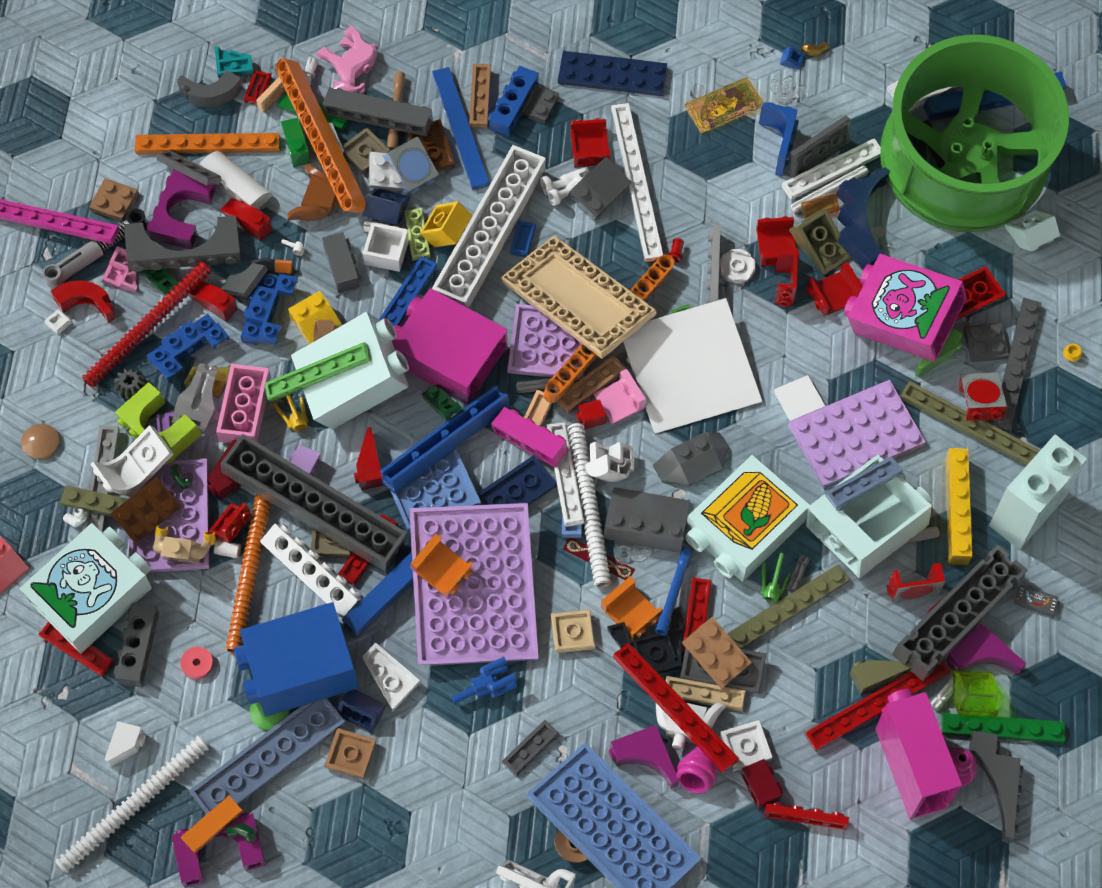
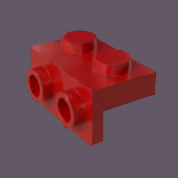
M230 503L209 530L210 535L215 532V538L230 543L238 535L243 525L250 519L251 513L248 505L243 503L241 506Z

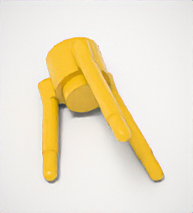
M286 396L293 412L289 416L290 419L287 418L276 403H273L274 408L287 423L289 429L300 431L307 427L309 421L306 416L303 397H300L301 414L299 411H296L291 396Z

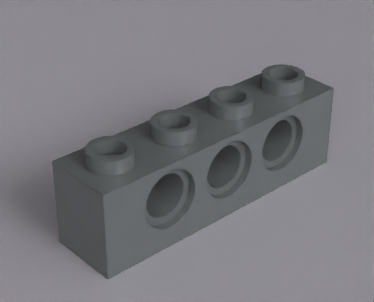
M133 603L132 609L128 610L127 621L129 622L127 628L123 630L124 643L123 647L120 646L118 651V658L120 660L119 664L114 668V677L119 685L143 687L160 614L157 606ZM138 624H145L143 628L136 629ZM140 642L138 647H131L133 643ZM130 661H136L133 666L127 667Z

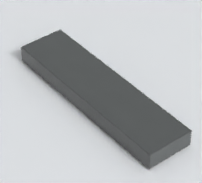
M172 151L157 154V161L207 186L219 183L221 180L220 175Z

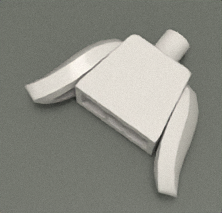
M719 702L706 712V707L687 703L711 729L719 714L726 708L725 705ZM656 703L657 722L660 728L666 731V737L673 739L672 748L684 750L685 742L694 743Z

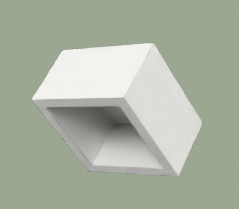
M372 222L363 251L364 265L400 272L409 243L408 229Z

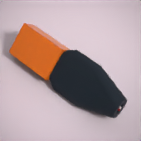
M270 258L251 261V264L265 265L268 269L267 272L292 273V261H275Z

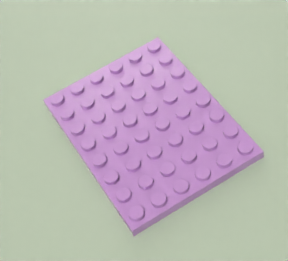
M528 503L410 508L412 561L433 536L438 534L442 538L441 542L465 562L469 563L471 561L473 563L471 568L473 570L472 574L467 580L462 579L459 583L460 588L454 595L450 593L447 598L413 571L418 666L488 663L503 656L506 661L538 660Z

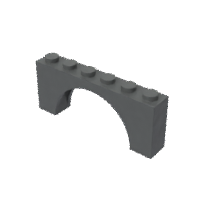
M236 216L217 217V226L211 238L199 247L184 251L169 250L154 243L146 234L143 223L124 224L128 271L140 272L142 270H160L162 268L199 266V262H204L209 266L240 263Z

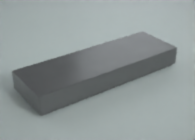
M544 720L502 760V764L517 777L559 736V732Z

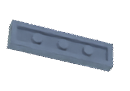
M890 456L826 491L825 496L832 506L838 510L900 476L903 470L893 457Z

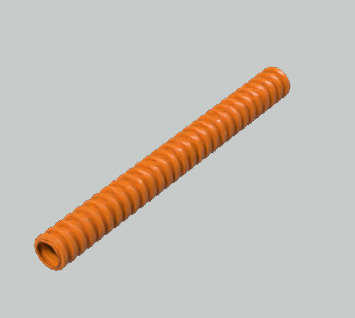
M256 493L253 504L254 508L252 509L253 513L251 514L252 519L249 525L250 530L248 531L245 544L247 547L244 549L242 570H240L241 575L239 576L240 581H238L239 587L236 589L237 593L234 600L236 604L233 605L235 610L232 611L231 627L228 630L230 633L227 635L229 639L226 640L228 645L225 646V649L231 653H235V647L244 645L240 630L248 627L246 623L249 622L248 617L250 616L249 611H251L252 594H254L256 586L254 583L257 580L255 577L258 575L260 554L263 548V544L260 541L265 536L264 532H266L269 510L271 508V502Z

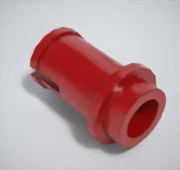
M680 238L673 239L671 251L668 253L674 259V263L680 262L683 258L684 240Z

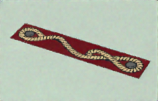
M568 538L563 550L590 563L589 547L574 538ZM606 555L609 573L623 580L632 576L635 571L634 568Z

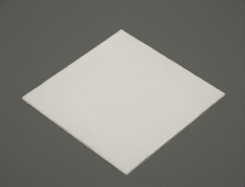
M726 298L650 320L623 341L638 387L646 398L645 408L654 434L762 402Z

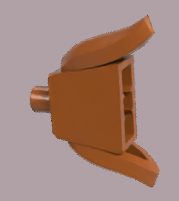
M308 163L304 168L310 178L301 206L288 212V221L321 220L326 216H331L334 207L342 209L326 174Z

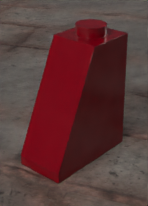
M236 439L232 440L207 478L209 491L213 496L217 495L220 500L243 486L223 474L220 463L237 442Z

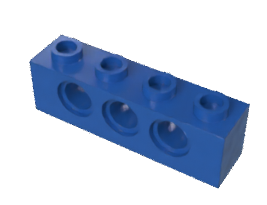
M520 65L516 71H513L509 85L506 84L504 87L503 96L498 98L494 112L489 114L490 130L507 137L510 136L535 85L539 83L538 72Z

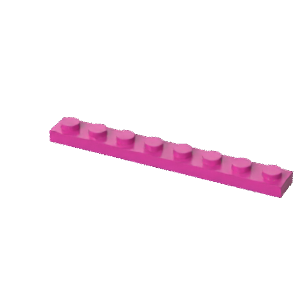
M0 199V219L109 244H113L120 231L118 225Z

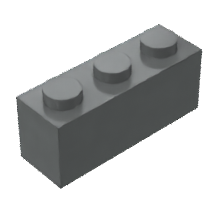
M344 232L323 237L324 250L338 293L360 287L359 280L362 278L359 268L355 269L354 264H357L354 253L350 254L349 251L352 248L349 238L345 239Z

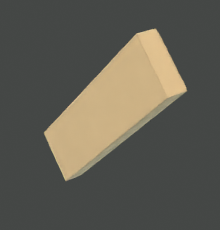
M666 676V682L684 701L709 706L720 702L726 706L725 709L743 711L746 690L729 687L721 689L718 685Z

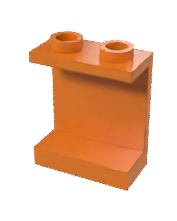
M435 534L411 562L410 568L447 598L450 593L454 595L460 588L459 583L462 579L467 580L472 574L473 570L471 568L473 563L471 561L469 563L465 562L441 542L442 538L438 534Z
M630 576L601 600V609L616 624L625 622L629 638L635 640L637 637H643L651 625L655 626L658 624L663 609L661 607L656 609L635 588L636 581Z

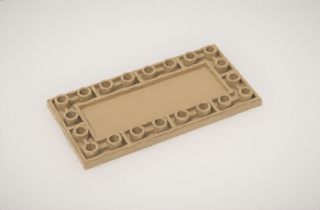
M555 235L500 277L503 284L601 359L657 314L653 307Z

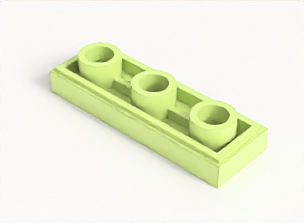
M422 208L405 210L412 261L419 260L420 256L428 259L430 258L428 241L420 235L425 225Z

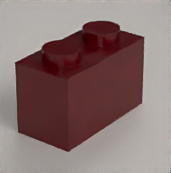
M762 759L742 768L740 774L758 810L765 808L766 804L781 800L783 789L781 784L775 781L773 777L774 771L770 763L767 764L765 759Z

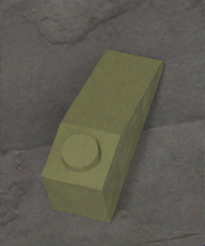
M859 661L852 666L849 674L861 695L911 672L913 666L908 662L904 665L900 661Z

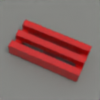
M254 70L244 97L245 103H248V101L254 105L257 103L256 100L258 99L257 97L264 78L266 77L259 97L268 89L272 74ZM258 75H259V76H260V79H259V81H258V83H257V86H256L254 95H253V97H250V96H251V93H252V91H253L254 85H255V83H256L257 77H258Z

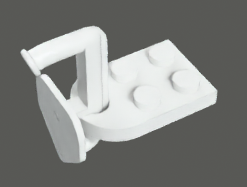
M510 860L500 864L496 871V874L501 875L500 878L510 883L514 881L520 884V888H561L558 884L560 878L568 881L565 888H573L576 878L575 873L565 869H558L549 877H545Z

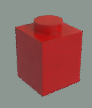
M600 399L578 405L576 418L578 423L584 425V430L606 424V414Z

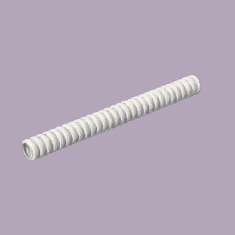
M575 423L570 425L567 431L570 437L569 442L572 448L571 453L575 475H577L576 480L584 518V529L586 530L585 535L587 536L586 541H588V552L591 558L592 575H594V586L603 588L609 586L611 580L609 579L608 562H606V551H604L603 534H601L603 532L601 529L602 525L599 518L600 514L598 512L599 508L596 501L593 476L589 475L585 464L590 462V458L588 457L589 452L584 425Z
M195 737L196 740H192L191 745H186L185 750L182 749L180 754L177 753L176 758H171V762H167L165 767L162 766L161 771H156L157 774L152 775V779H147V783H143L141 788H137L136 793L132 792V796H128L125 802L122 801L121 806L117 805V809L112 810L110 815L107 814L106 819H101L102 822L100 824L97 823V827H92V831L90 833L87 832L85 837L82 836V840H77L75 846L72 845L70 850H66V854H61V858L55 860L56 864L64 873L68 874L70 868L74 869L75 864L78 865L80 860H84L85 855H90L89 852L94 851V847H99V843L104 842L106 837L109 838L110 833L114 834V830L116 828L119 829L121 824L124 825L126 819L130 820V816L135 815L134 812H139V808L141 806L144 807L146 802L149 803L150 798H155L154 795L156 793L159 794L161 789L164 790L165 785H169L171 780H175L174 777H179V773H183L185 768H189L190 763H195L194 760H198L199 755H204V751L209 750L206 742L201 737Z

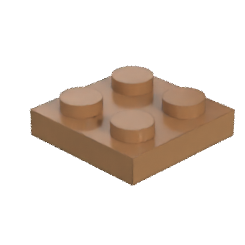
M104 178L89 209L92 212L123 222L139 193L138 189Z
M337 728L324 767L364 779L377 742L376 739Z

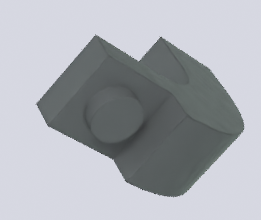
M227 70L218 81L209 85L197 84L182 75L177 79L180 92L188 95L191 104L200 107H217L226 104L234 99L243 89L241 77Z

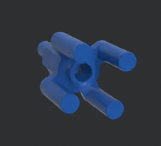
M503 656L481 667V676L470 680L472 687L452 696L453 703L456 704L474 694L479 699L490 694L491 698H497L517 688L516 678L513 673L497 681L496 676L508 671L505 657Z

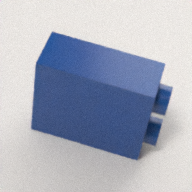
M333 602L240 630L244 645L234 648L236 660L240 671L251 669L253 679L243 682L249 705L260 702L265 717L359 688Z

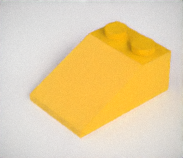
M321 291L316 292L288 309L290 320L308 345L313 343L316 319L333 320L334 325L342 326Z

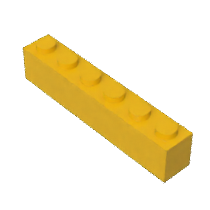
M949 448L945 457L948 564L968 565L972 558L968 449Z

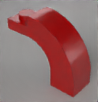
M80 280L70 281L50 291L54 301L63 313L76 305L90 304L100 311L108 323L115 320L113 316L114 308L110 304L111 300L108 293L95 283Z

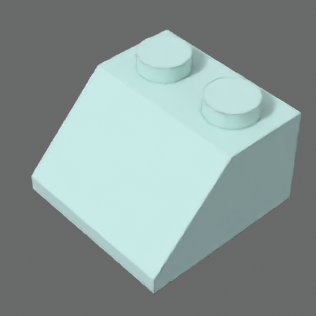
M1033 210L1005 224V228L1018 246L1028 251L1037 250L1042 244L1054 241V238L1060 236L1055 216L1038 210Z

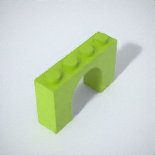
M148 382L115 411L118 417L117 423L123 429L127 427L129 434L136 440L146 430L148 419L166 401L162 394ZM185 414L165 431L158 432L174 454L166 464H170L202 435L198 426Z

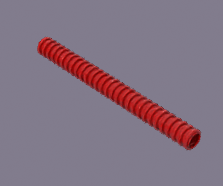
M199 262V266L194 267L195 270H191V273L187 274L186 278L182 279V282L179 281L178 286L175 285L174 290L171 289L170 294H166V298L163 297L162 301H159L158 305L153 307V310H149V314H145V318H141V322H137V326L134 325L133 329L128 331V334H124V338H120V342H116V346L111 347L112 350L107 351L108 354H104L103 358L99 359V362H95L94 367H90V371H86V375H82V379L86 384L93 388L96 383L99 384V380H103L104 375L107 376L108 371H112V367L117 366L116 363H120L121 359H124L125 355L129 354V351H133V347H137V343H141V339H145L146 334L149 335L150 331H153L154 327L158 326V323L163 322V318H167V314H171V310H175V306H179V302L182 303L183 299H186L187 295L191 294V291H195V287L200 286L199 283L204 282L203 279L208 278L207 275L212 274L211 269L204 262Z

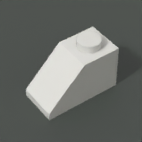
M117 722L105 757V762L108 766L112 767L138 752L140 746L142 747L145 742L142 728Z

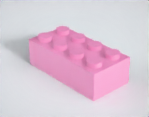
M231 364L216 431L219 442L231 443L234 439L238 440L242 434L258 442L267 401L264 383L271 380L269 368Z

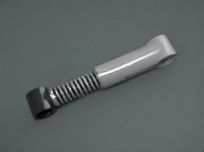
M136 208L128 212L125 221L122 224L120 223V231L113 243L116 244V241L119 242V239L125 238L124 224L143 223L144 229H147L148 222L144 211ZM91 240L57 264L46 266L43 269V277L47 286L54 289L64 284L66 279L104 255L103 250L106 251V248L108 249V247L114 246V244Z

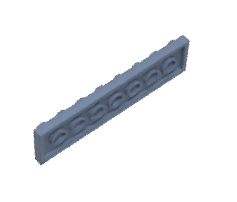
M327 698L302 705L189 790V792L206 815L227 796H230L239 806L335 733L337 728L340 729L344 726L346 722Z

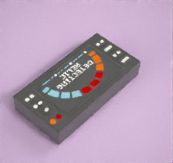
M1020 584L1014 604L1053 617L1059 597Z

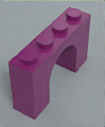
M172 170L171 175L166 179L165 190L160 193V202L154 208L153 219L147 225L150 239L186 249H193L198 236L196 226L172 219L169 216L170 210L176 203L183 200H194L211 204L216 192L215 184L207 186L179 171Z
M241 813L214 837H228L226 828L239 824H246L254 828L257 837L254 842L247 843L245 837L241 835L231 837V839L237 842L245 871L266 866L253 813ZM188 829L178 830L176 834L171 835L180 880L184 888L205 882L200 862V854L203 847L194 854L181 839V836Z

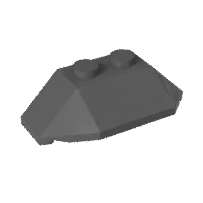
M704 432L671 448L653 464V468L662 482L690 486L721 471L729 447L720 432Z

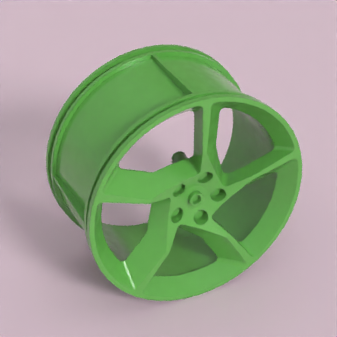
M963 35L945 39L928 47L918 54L903 71L894 92L892 113L882 133L880 159L882 168L886 167L891 171L886 179L890 189L897 199L914 215L934 226L947 230L981 232L1002 227L1019 218L1029 210L1040 196L1046 184L1050 166L1058 157L1067 137L1069 109L1061 83L1041 58L1025 47L1000 37ZM954 86H962L964 88L960 111L943 132H938L909 114V109L917 101L934 91ZM990 90L1012 102L1026 116L1032 126V130L1029 132L1003 133L975 122L983 92ZM906 132L928 144L944 160L945 165L937 170L927 163L915 150ZM997 153L1004 155H1038V164L1033 170L1006 182L1000 183L998 179ZM976 173L978 183H970L958 179Z

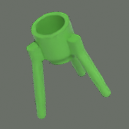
M783 553L779 555L773 582L768 583V586H766V563L762 562V589L760 594L768 602L776 603L779 599H782L792 576V573H789L781 589H779L780 586L777 584L784 556Z

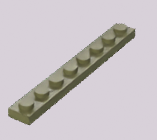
M911 381L908 382L900 395L901 400L1025 466L1040 452L1037 448L984 420L966 421L967 411Z
M839 564L727 634L740 649H743L841 588L850 579Z

